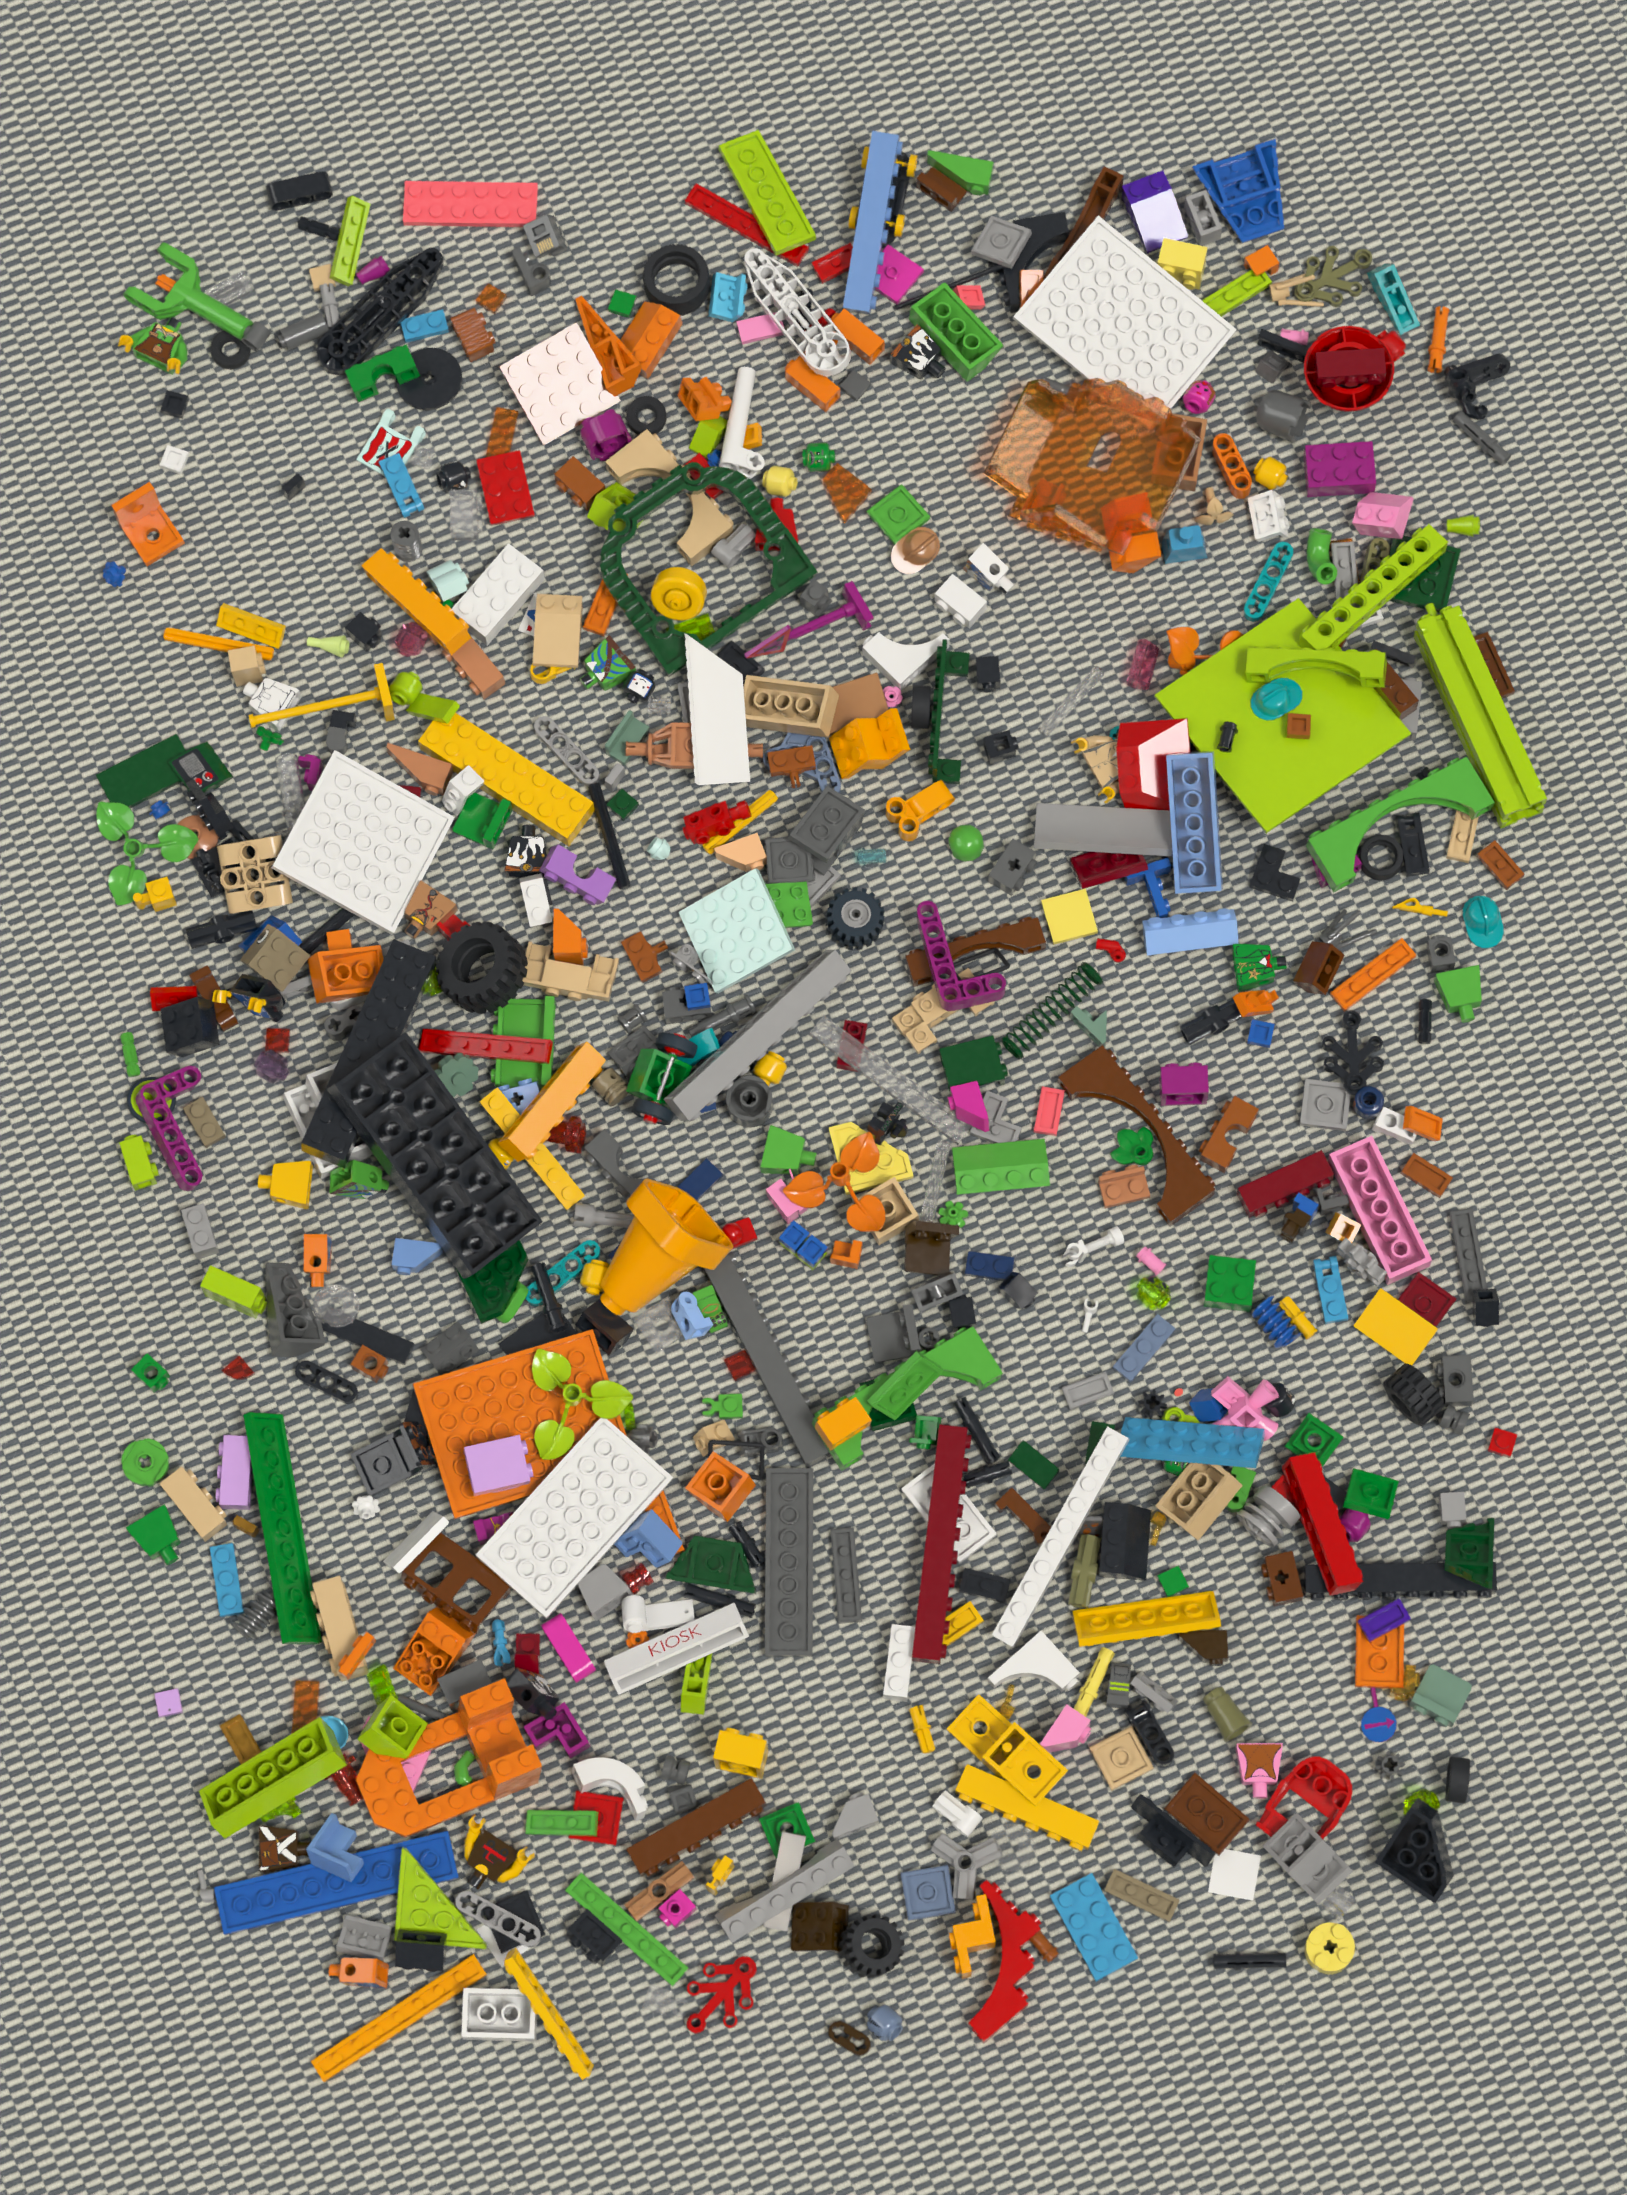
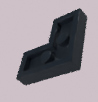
M1267 844L1263 845L1249 888L1293 902L1301 878L1279 872L1286 850Z

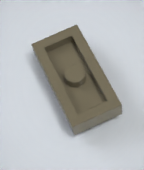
M203 1096L183 1107L205 1148L226 1137Z

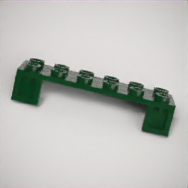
M942 639V646L937 647V667L933 697V710L937 711H932V732L930 735V753L934 754H929L928 775H932V783L942 780L944 784L960 785L961 760L939 759L945 676L968 677L970 653L947 651V639Z

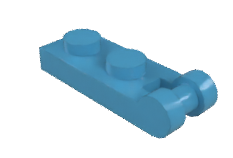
M400 453L379 461V465L403 518L410 516V513L414 511L420 512L425 510ZM412 498L413 503L406 505L404 501Z
M1332 1256L1328 1260L1322 1261L1314 1259L1313 1267L1325 1324L1347 1321L1349 1318L1337 1257ZM1331 1269L1332 1275L1323 1276L1322 1270Z

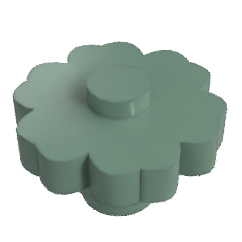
M457 1053L454 1057L447 1055L442 1058L438 1063V1069L435 1070V1073L454 1098L457 1094L464 1096L473 1089L472 1082L478 1079L479 1069L469 1055Z

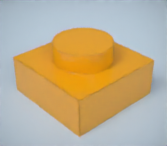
M758 422L747 425L743 448L749 450L762 446L761 425Z

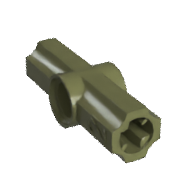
M1081 1534L1077 1559L1074 1560L1071 1576L1073 1581L1068 1602L1070 1606L1088 1609L1092 1584L1095 1583L1098 1568L1097 1558L1101 1538Z

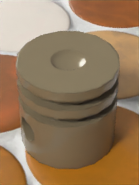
M613 1068L605 1070L592 1084V1087L602 1098H605L604 1100L608 1102L610 1107L618 1104L628 1094L626 1092L627 1083L623 1081Z

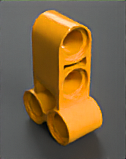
M939 780L906 801L900 797L890 798L886 804V818L892 823H899L898 834L902 840L913 841L919 834V825L950 806L955 801V798L944 782ZM899 807L902 811L897 814L892 813L890 809ZM905 825H912L915 829L907 832L903 827Z

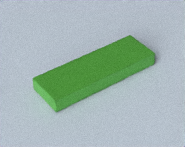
M527 1810L525 1834L597 1836L598 1812Z

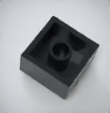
M195 997L160 1009L166 1053L185 1057L220 1045L215 1006L211 1000Z

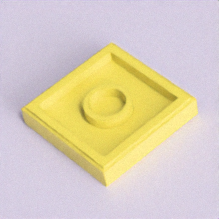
M1086 889L1041 900L1053 945L1098 933Z

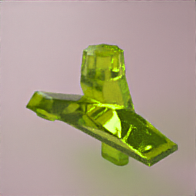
M293 1797L260 1818L265 1823L280 1815H288L295 1818L302 1811L295 1803L296 1798Z

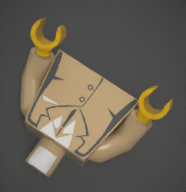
M1093 735L1071 741V744H1078L1079 749L1074 751V753L1082 752L1085 761L1102 789L1098 796L1102 793L1105 794L1107 800L1104 803H1108L1120 792L1116 751L1117 739L1113 740L1110 736Z

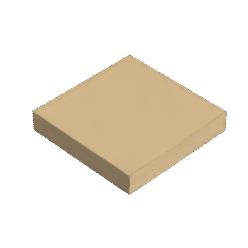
M1132 1726L1089 1747L1111 1791L1154 1769Z

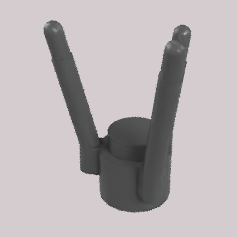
M1344 909L1321 932L1322 935L1319 936V940L1323 943H1331L1340 950L1345 946L1376 934L1377 930L1373 929L1341 943L1340 941L1343 937L1340 932L1361 914V911L1358 910L1339 927L1334 928L1347 913V910Z

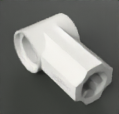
M946 1790L933 1805L936 1811L952 1822L951 1825L966 1837L973 1832L983 1819L975 1810L968 1805L964 1806Z

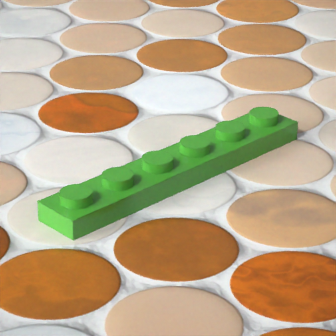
M580 1873L567 1887L565 1892L583 1908L593 1913L621 1938L622 1942L672 1987L688 1971L689 1968L584 1874Z

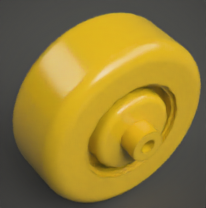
M671 567L661 571L656 576L651 589V601L655 609L663 616L679 621L696 617L702 611L707 596V588L703 579L697 573L683 567Z

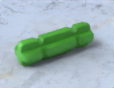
M131 1032L122 1033L120 1038L123 1045L125 1064L127 1065V1074L129 1077L139 1076L140 1068L137 1064L138 1058L135 1045L133 1044V1034Z

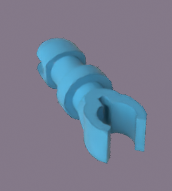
M495 1619L492 1622V1632L495 1633L493 1646H496L494 1664L502 1666V1662L510 1664L511 1657L505 1647L508 1644L507 1639L504 1638L505 1623L499 1619Z

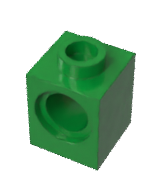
M148 1353L131 1369L132 1373L153 1393L157 1390H162L169 1382V1373ZM157 1370L158 1375L156 1378L147 1379L149 1371Z

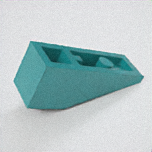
M1385 263L1367 272L1375 294L1399 335L1419 326L1420 323L1395 265Z

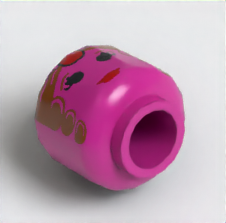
M1196 380L1191 383L1183 395V402L1189 412L1194 414L1205 413L1212 405L1216 393L1209 382Z

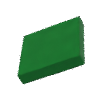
M1353 1468L1343 1507L1389 1520L1399 1481Z

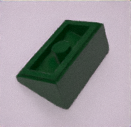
M1022 1440L1008 1459L1011 1464L1043 1490L1047 1488L1060 1470L1024 1440Z

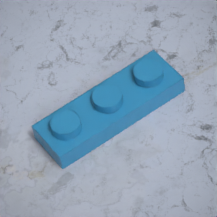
M234 1544L210 1547L220 1617L244 1614Z

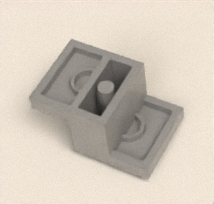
M1298 1813L1289 1819L1263 1845L1267 1852L1318 1905L1353 1872L1342 1858Z

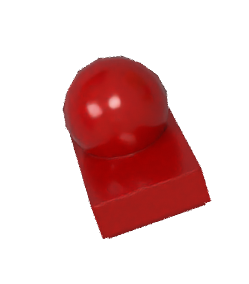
M749 1217L734 1223H727L721 1227L722 1231L732 1242V1249L758 1240Z

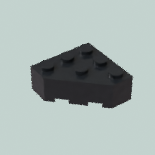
M1417 1798L1375 1863L1433 1903H1436L1454 1877L1439 1813L1436 1809Z

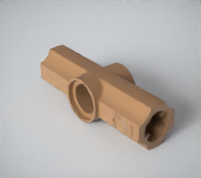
M681 1861L659 1879L652 1881L646 1889L627 1902L625 1907L636 1922H638L692 1881L694 1876L683 1861ZM664 1886L666 1888L665 1895L655 1897L653 1895L654 1888Z

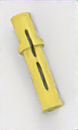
M1101 1647L1084 1687H1081L1079 1690L1080 1695L1073 1708L1085 1717L1093 1700L1097 1699L1099 1686L1115 1655L1113 1651L1105 1647Z

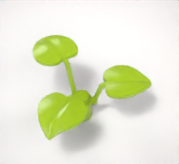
M538 1349L532 1364V1374L536 1385L548 1392L554 1390L558 1385L559 1388L564 1389L563 1401L566 1404L560 1424L554 1420H546L540 1423L535 1431L534 1439L540 1458L543 1460L559 1458L572 1447L574 1432L571 1428L564 1427L570 1406H576L581 1402V1399L593 1402L592 1410L598 1417L613 1419L624 1411L633 1400V1395L622 1385L607 1380L593 1384L591 1387L592 1397L582 1393L581 1388L577 1384L563 1385L562 1383L566 1382L571 1375L569 1361L558 1353Z

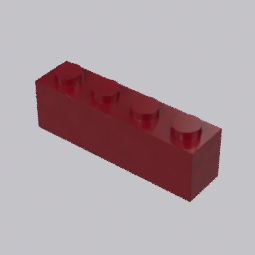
M1320 1150L1239 1187L1236 1194L1248 1218L1253 1216L1259 1218L1267 1214V1210L1276 1206L1278 1209L1289 1203L1288 1200L1296 1197L1298 1192L1307 1196L1310 1194V1190L1314 1188L1323 1189L1331 1184L1330 1181L1333 1180L1334 1173L1323 1151Z

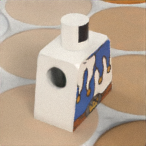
M984 543L971 555L963 568L967 574L990 592L996 586L1004 594H1007L1014 586L1005 576L1009 568Z

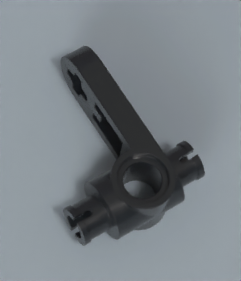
M1495 354L1458 367L1451 365L1452 369L1450 366H1447L1444 370L1449 395L1464 401V403L1468 404L1469 400L1472 403L1477 396L1475 385L1507 374L1510 369L1509 360L1503 354Z

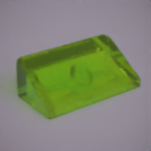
M385 1664L380 1665L367 1674L377 1706L390 1695L398 1700Z

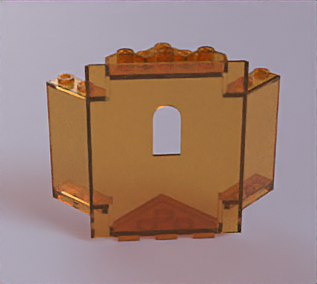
M1100 378L1084 380L1082 385L1072 383L1067 395L1051 388L1047 381L1037 379L1027 382L983 473L1017 497L1008 517L1026 522L1027 528L1042 533L1044 530L1051 533L1055 532V537L1071 543L1073 540L1085 542L1084 547L1098 552L1105 549L1124 555L1132 536L1158 531L1201 438L1196 436L1191 428L1185 427L1187 420L1172 415L1171 409L1164 404L1162 399L1158 397L1144 399L1141 394L1134 392L1120 380L1105 382ZM1115 432L1121 437V443L1107 472L1088 467L1087 465L1100 438L1105 433Z

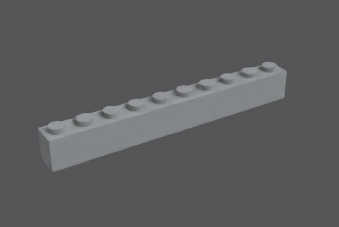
M825 950L664 1099L680 1121H693L701 1115L700 1110L705 1106L713 1104L718 1098L717 1095L722 1090L729 1089L734 1084L733 1080L738 1075L742 1076L750 1069L749 1065L752 1062L758 1061L766 1055V1049L779 1043L783 1038L782 1035L787 1030L794 1029L799 1024L798 1020L803 1015L807 1016L815 1009L814 1005L818 1001L825 1000L830 996L831 989L847 980L846 976L851 972V969L836 950Z

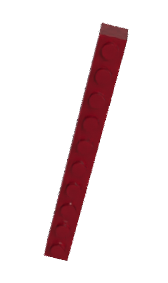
M939 1424L912 1661L940 1665L941 1658L946 1659L947 1644H943L944 1635H949L950 1621L946 1620V1612H951L953 1597H948L949 1588H954L955 1574H951L952 1565H957L958 1551L954 1550L955 1541H960L961 1527H957V1518H962L964 1504H959L960 1495H965L966 1481H962L963 1472H968L969 1458H965V1450L970 1449L972 1435H967V1427Z

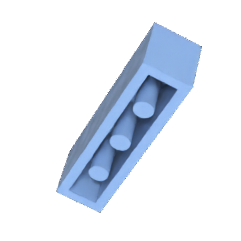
M1223 908L1207 913L1199 911L1191 915L1176 914L1167 918L1152 917L1142 921L1144 946L1147 956L1239 944L1237 919L1234 909Z

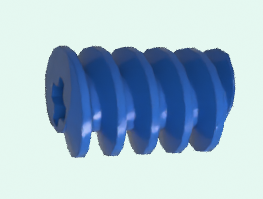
M1271 1296L1257 1306L1252 1316L1253 1318L1260 1317L1257 1322L1258 1325H1265L1263 1332H1271L1268 1337L1269 1340H1276L1274 1347L1281 1348L1295 1341L1302 1333L1293 1334L1297 1326L1288 1327L1291 1318L1282 1319L1286 1311L1277 1312L1276 1309L1280 1303L1272 1304L1271 1301L1275 1296Z

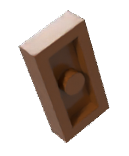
M1496 840L1477 854L1478 859L1505 890H1508L1525 875Z

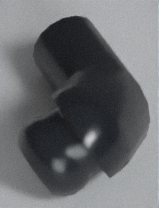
M1458 400L1463 412L1470 418L1482 420L1488 414V408L1485 405L1475 406L1472 405L1470 400L1468 404Z

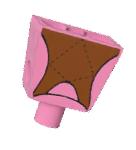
M1282 1743L1236 1744V1755L1242 1785H1253V1798H1267V1785H1276L1282 1754Z

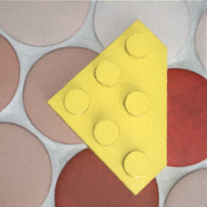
M852 1122L829 1127L837 1162H841V1152L849 1142L867 1133ZM883 1141L881 1146L876 1144L880 1155L878 1165L867 1173H861L856 1169L854 1172H850V1185L854 1193L876 1188L893 1177L898 1182L914 1178L908 1154L892 1147L886 1141ZM844 1186L846 1195L850 1194L847 1187Z

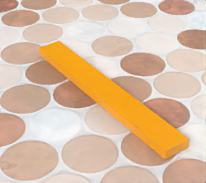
M471 1955L313 2059L311 2063L323 2082H326L461 1993L464 1988L470 1987L487 1976L486 1972L475 1955Z

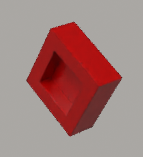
M1495 1427L1488 1452L1511 1458L1518 1434Z

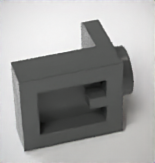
M1317 1188L1315 1196H1312V1201L1319 1204L1318 1209L1321 1216L1347 1210L1349 1207L1347 1195L1333 1194L1328 1196L1327 1200H1324L1321 1188Z

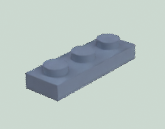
M1157 1314L1114 1364L1113 1369L1131 1383L1175 1332L1176 1328Z

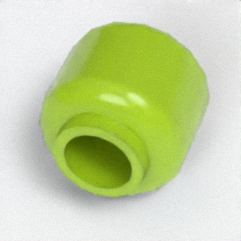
M414 672L398 673L389 686L391 699L401 706L413 704L423 689L419 676Z

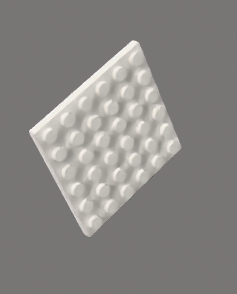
M334 750L271 868L393 935L419 882L423 879L455 817Z

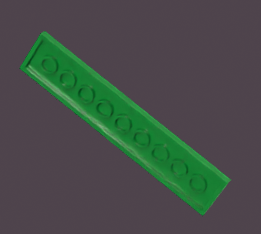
M249 1412L243 1416L282 1644L316 1645L322 1643L316 1615L317 1610L310 1591H313L284 1417L283 1414Z

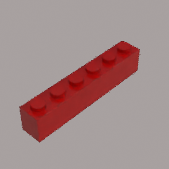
M1315 1452L1290 1457L1282 1466V1469L1301 1516L1300 1518L1329 1596L1355 1591L1363 1582L1362 1571L1355 1561L1354 1550L1349 1545L1346 1537V1528L1341 1523L1338 1515V1507L1332 1500L1330 1486L1325 1481L1322 1473L1321 1462L1317 1460Z

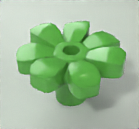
M952 1201L946 1202V1209H939V1215L942 1216L939 1222L963 1228L965 1226L963 1219L968 1218V1211L962 1210L963 1204L957 1202L955 1206Z

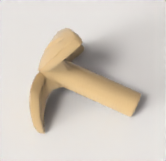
M1209 487L1205 489L1208 515L1198 516L1194 520L1199 524L1212 525L1214 520L1218 523L1228 521L1233 516V513H1221L1223 506L1215 497L1214 489Z

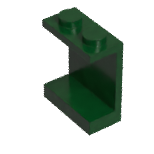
M993 1035L939 1049L950 1096V1087L977 1081L979 1086L998 1081L1000 1086L1005 1085V1077H1008L1006 1064H1001L999 1055H1002L1000 1042H995Z

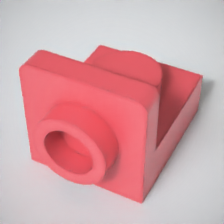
M957 285L953 289L955 294L970 310L982 309L985 306L980 285Z

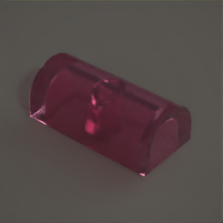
M1139 639L1137 641L1126 681L1128 686L1138 690H1149L1160 649L1147 639Z

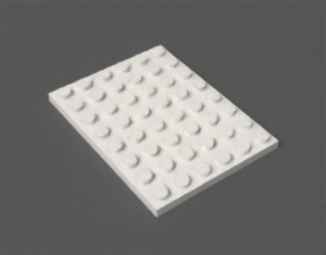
M1099 216L1013 317L1017 323L1150 432L1162 420L1163 412L1168 413L1191 383L1195 381L1237 330Z

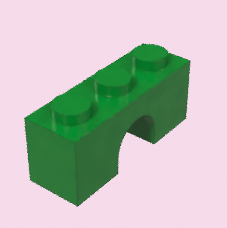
M407 344L397 346L390 352L376 355L371 360L355 364L350 369L345 370L358 402L379 394L376 383L382 375H394L400 385L420 377Z

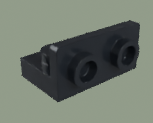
M588 1909L567 1929L566 1934L569 1937L567 1939L573 1947L576 1949L580 1947L586 1952L585 1956L594 1965L598 1963L600 1966L606 1963L608 1957L623 1941Z

